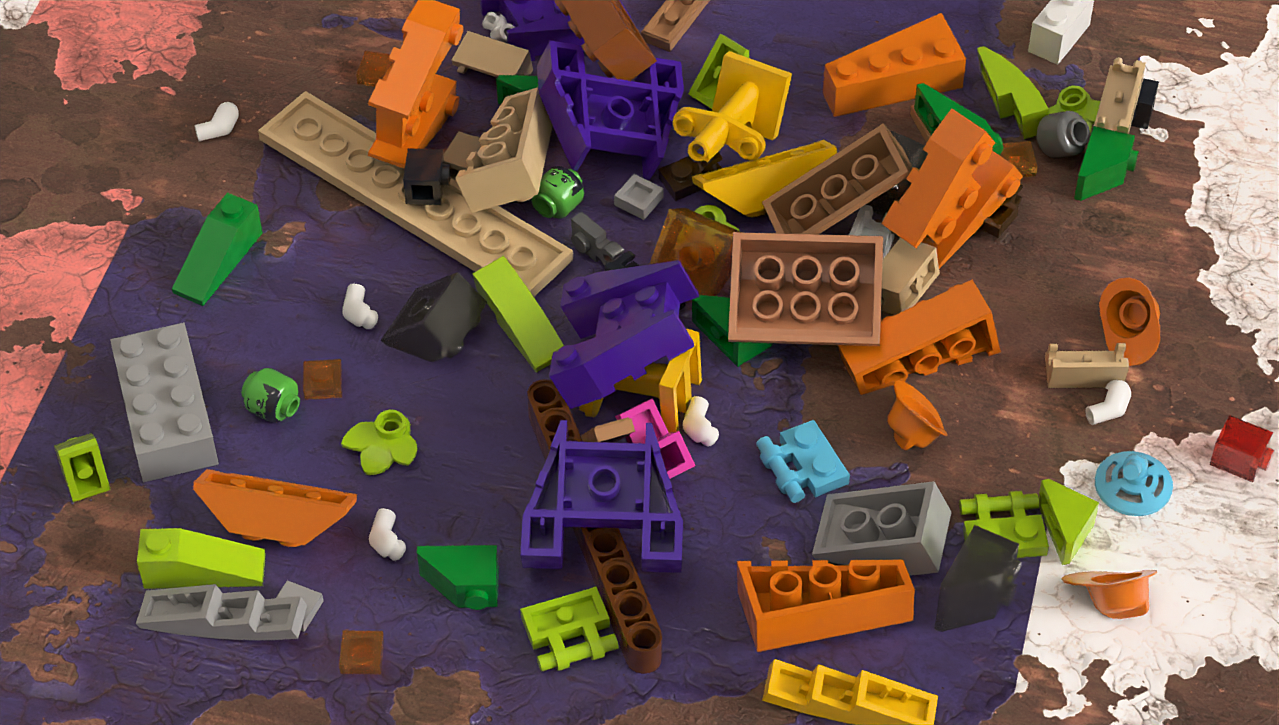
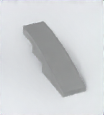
M216 584L146 590L136 625L142 629L215 639H298L307 604L301 596L264 599L258 590L222 593Z

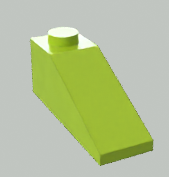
M181 528L141 529L137 565L144 589L179 588L216 584L217 587L263 586L266 553L265 549Z

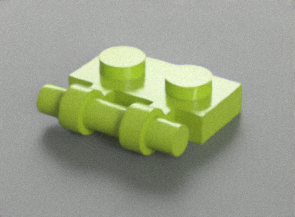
M1011 491L1008 493V496L988 497L987 494H975L973 499L959 500L961 515L975 514L976 520L964 521L963 525L969 562L1047 556L1049 544L1042 514L1026 516L1025 513L1026 509L1039 508L1038 494H1023L1022 491ZM1010 511L1011 517L991 519L990 512Z
M597 586L520 609L521 619L533 650L548 645L551 650L549 653L537 656L541 672L555 667L557 671L570 668V663L589 657L592 660L605 657L606 652L619 649L614 633L600 637L598 634V630L610 627V620ZM581 635L584 636L586 642L565 648L564 640Z

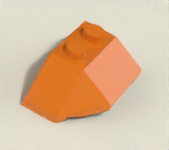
M206 469L194 481L193 490L229 533L241 534L244 539L253 541L262 539L276 540L281 545L287 547L306 545L344 517L357 501V494L344 493L342 491L241 474L223 473Z

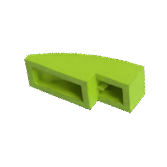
M984 46L977 48L980 72L1000 119L1014 115L1024 139L1037 136L1039 122L1043 117L1049 115V108L1040 92L1025 74L1004 57Z
M502 256L474 272L473 278L476 290L495 313L497 323L534 371L537 373L550 365L553 352L558 351L564 345L545 313L508 260Z

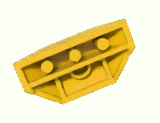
M821 140L756 160L692 176V180L695 185L743 215L756 217L766 213L762 203L764 200L837 154V148L835 145Z

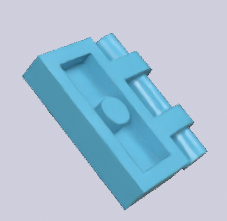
M815 420L780 432V443L782 446L774 445L768 436L760 438L756 443L761 452L760 459L764 466L773 471L777 478L776 485L781 493L787 494L793 503L799 502L805 497L802 488L807 486L814 497H818L849 484L850 474ZM792 461L798 471L790 470L786 463Z

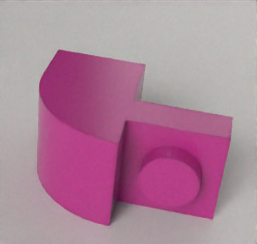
M653 398L615 416L617 420L627 417L629 419L632 418L635 432L625 437L628 443L645 444L646 423L653 424L662 459L670 479L696 466L680 432H668Z

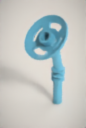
M1124 451L1107 457L1099 465L1095 475V488L1100 499L1114 511L1129 516H1146L1158 512L1168 503L1173 490V481L1167 468L1156 458L1141 452ZM1112 464H1115L1111 481L1106 482V472ZM1123 469V478L1118 479V473ZM1147 477H1152V484L1147 487ZM1158 478H1162L1163 489L1155 497L1153 493L1157 488ZM1122 490L1130 495H1140L1141 503L1123 500L1116 496V494Z

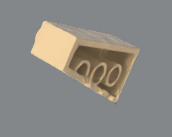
M538 87L505 97L490 121L492 128L487 132H483L479 139L481 144L479 151L471 152L466 159L469 167L467 170H460L456 175L455 179L471 213L513 201L524 202L531 199L534 195H538L553 126L539 95Z

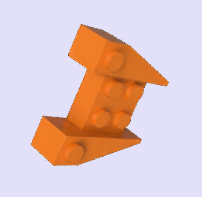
M418 0L401 30L403 33L401 49L393 47L388 58L392 64L383 79L378 80L368 102L369 106L376 108V140L370 148L368 156L405 169L407 149H425L442 128L448 116L455 115L460 101V97L456 96L457 81L435 73L451 46L458 45L462 37L463 25L459 24V8L435 0Z
M951 108L923 148L928 155L920 170L916 167L912 168L906 179L911 182V185L899 201L894 200L882 225L916 249L920 243L936 247L940 269L983 225V221L990 217L1003 204L1006 198L1012 197L1017 192L1023 175L1012 163L992 151L995 141L984 129Z

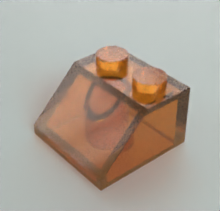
M687 208L669 209L649 265L679 260L699 295L717 296L731 276L733 232L740 231Z

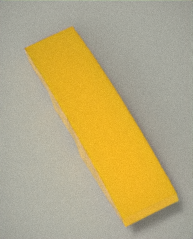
M774 659L768 669L762 701L801 713L854 725H934L938 696L861 670L858 676L854 677L818 664L812 672Z

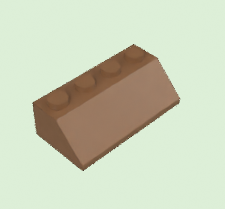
M883 123L762 203L776 233L819 235L906 179L913 167L903 147Z

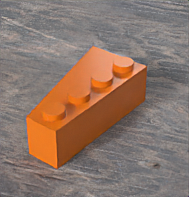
M939 13L825 64L823 95L833 116L837 117L915 99L917 84L921 83L928 85L939 93L963 88L966 57L943 14Z
M973 279L963 284L954 285L946 292L929 300H922L913 307L894 316L883 318L880 325V346L838 345L842 361L860 395L893 386L897 380L905 382L908 374L914 372L924 376L938 371L939 365L955 360L958 366L972 362V355L986 351L988 356L1001 353L992 311Z
M813 560V566H788V561H771V566H751V561H737L738 595L757 652L910 622L914 618L915 589L903 560H850L849 565H833L828 563V560Z

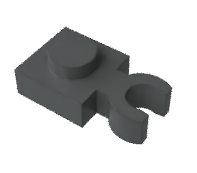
M580 212L571 219V241L580 253H585L595 262L601 260L605 266L607 263L616 260L624 252V249L617 242L609 241L606 238V231L583 212Z

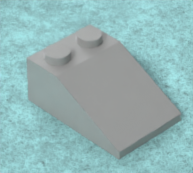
M934 481L827 494L812 555L816 560H828V562L841 565H849L850 560H903L909 576L938 573L951 510Z

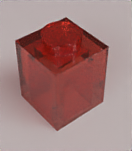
M1229 415L1216 440L1210 465L1254 482L1259 469L1267 471L1275 450L1269 448L1273 432Z

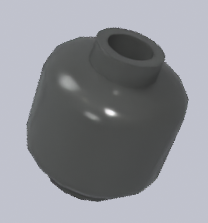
M1063 111L1043 117L1038 124L1036 138L1040 149L1046 156L1059 159L1082 153L1089 141L1090 130L1081 115L1074 111Z

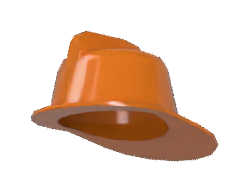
M1129 277L1119 278L1111 282L1102 292L1099 302L1100 316L1108 350L1114 351L1117 343H1126L1124 358H1128L1129 366L1141 365L1154 355L1160 342L1159 305L1149 288L1139 280Z
M900 380L895 381L894 390L897 398L887 416V422L894 430V439L901 449L908 450L913 446L925 448L941 434L947 436L948 434L944 430L941 418L931 402L908 383Z
M1142 570L1130 573L1090 571L1063 576L1061 580L1071 585L1086 586L1095 608L1103 615L1112 619H1125L1143 616L1148 613L1149 577L1156 575L1158 572L1157 570Z

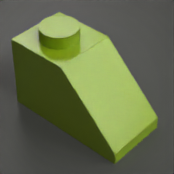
M92 433L81 437H74L54 445L60 468L73 502L110 490L99 446Z

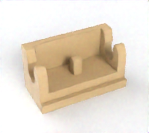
M467 31L452 58L453 65L458 67L457 72L462 74L468 68L494 77L499 75L529 76L533 71L529 50Z
M1115 58L1113 66L1110 65L1094 126L1129 134L1144 79L1146 62L1136 60L1133 66H1128L1122 63V58Z
M902 238L896 242L883 258L881 296L884 300L881 299L882 311L896 315L913 307L940 274L936 247L920 243L916 249Z
M1117 343L1114 351H1057L1058 344H1049L1048 350L1045 353L1048 388H1106V385L1112 380L1125 381L1129 369L1128 358H1124L1126 343Z

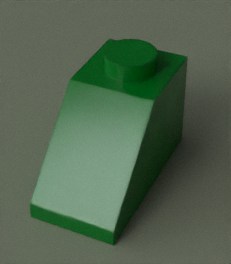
M1096 126L1093 127L1078 175L1075 200L1082 201L1124 183L1127 170L1134 172L1139 151L1133 150L1135 135Z
M699 295V297L692 299V322L737 367L772 346V343L728 342L730 298Z
M497 545L417 546L420 576L456 607L474 610L498 607L499 565Z

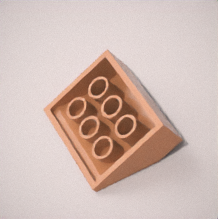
M733 232L728 342L880 346L883 236Z

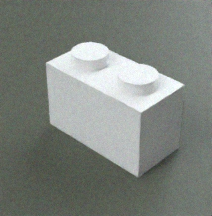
M1050 0L1032 22L1028 52L1058 65L1089 27L1094 0Z

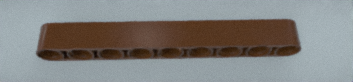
M542 379L533 382L527 391L529 421L546 461L561 420H567L568 441H583L567 403L552 380ZM572 527L595 586H597L608 613L611 626L627 665L633 671L641 674L655 671L662 661V633L619 528ZM627 614H634L635 616H625V615H627ZM640 646H647V647H650V648H648V649H641V648H638V647H640Z

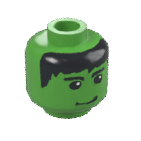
M562 166L550 168L541 178L538 195L532 197L533 206L546 218H564L584 198L581 177L576 171Z
M263 368L258 372L251 373L242 387L241 394L244 398L245 408L250 413L270 423H279L286 417L293 416L300 404L297 383L292 378L272 368Z

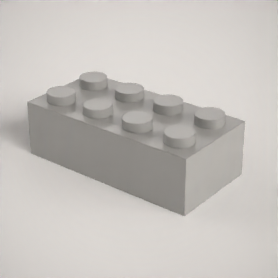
M185 323L110 339L143 482L219 465Z

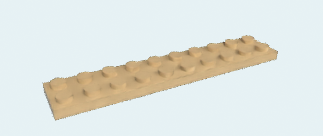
M306 91L258 130L260 141L476 272L504 256L533 297L573 261L572 249L499 206L471 213L457 181L452 178L450 186H444L441 205L406 204L403 183L405 169L368 156V152L376 140V133Z

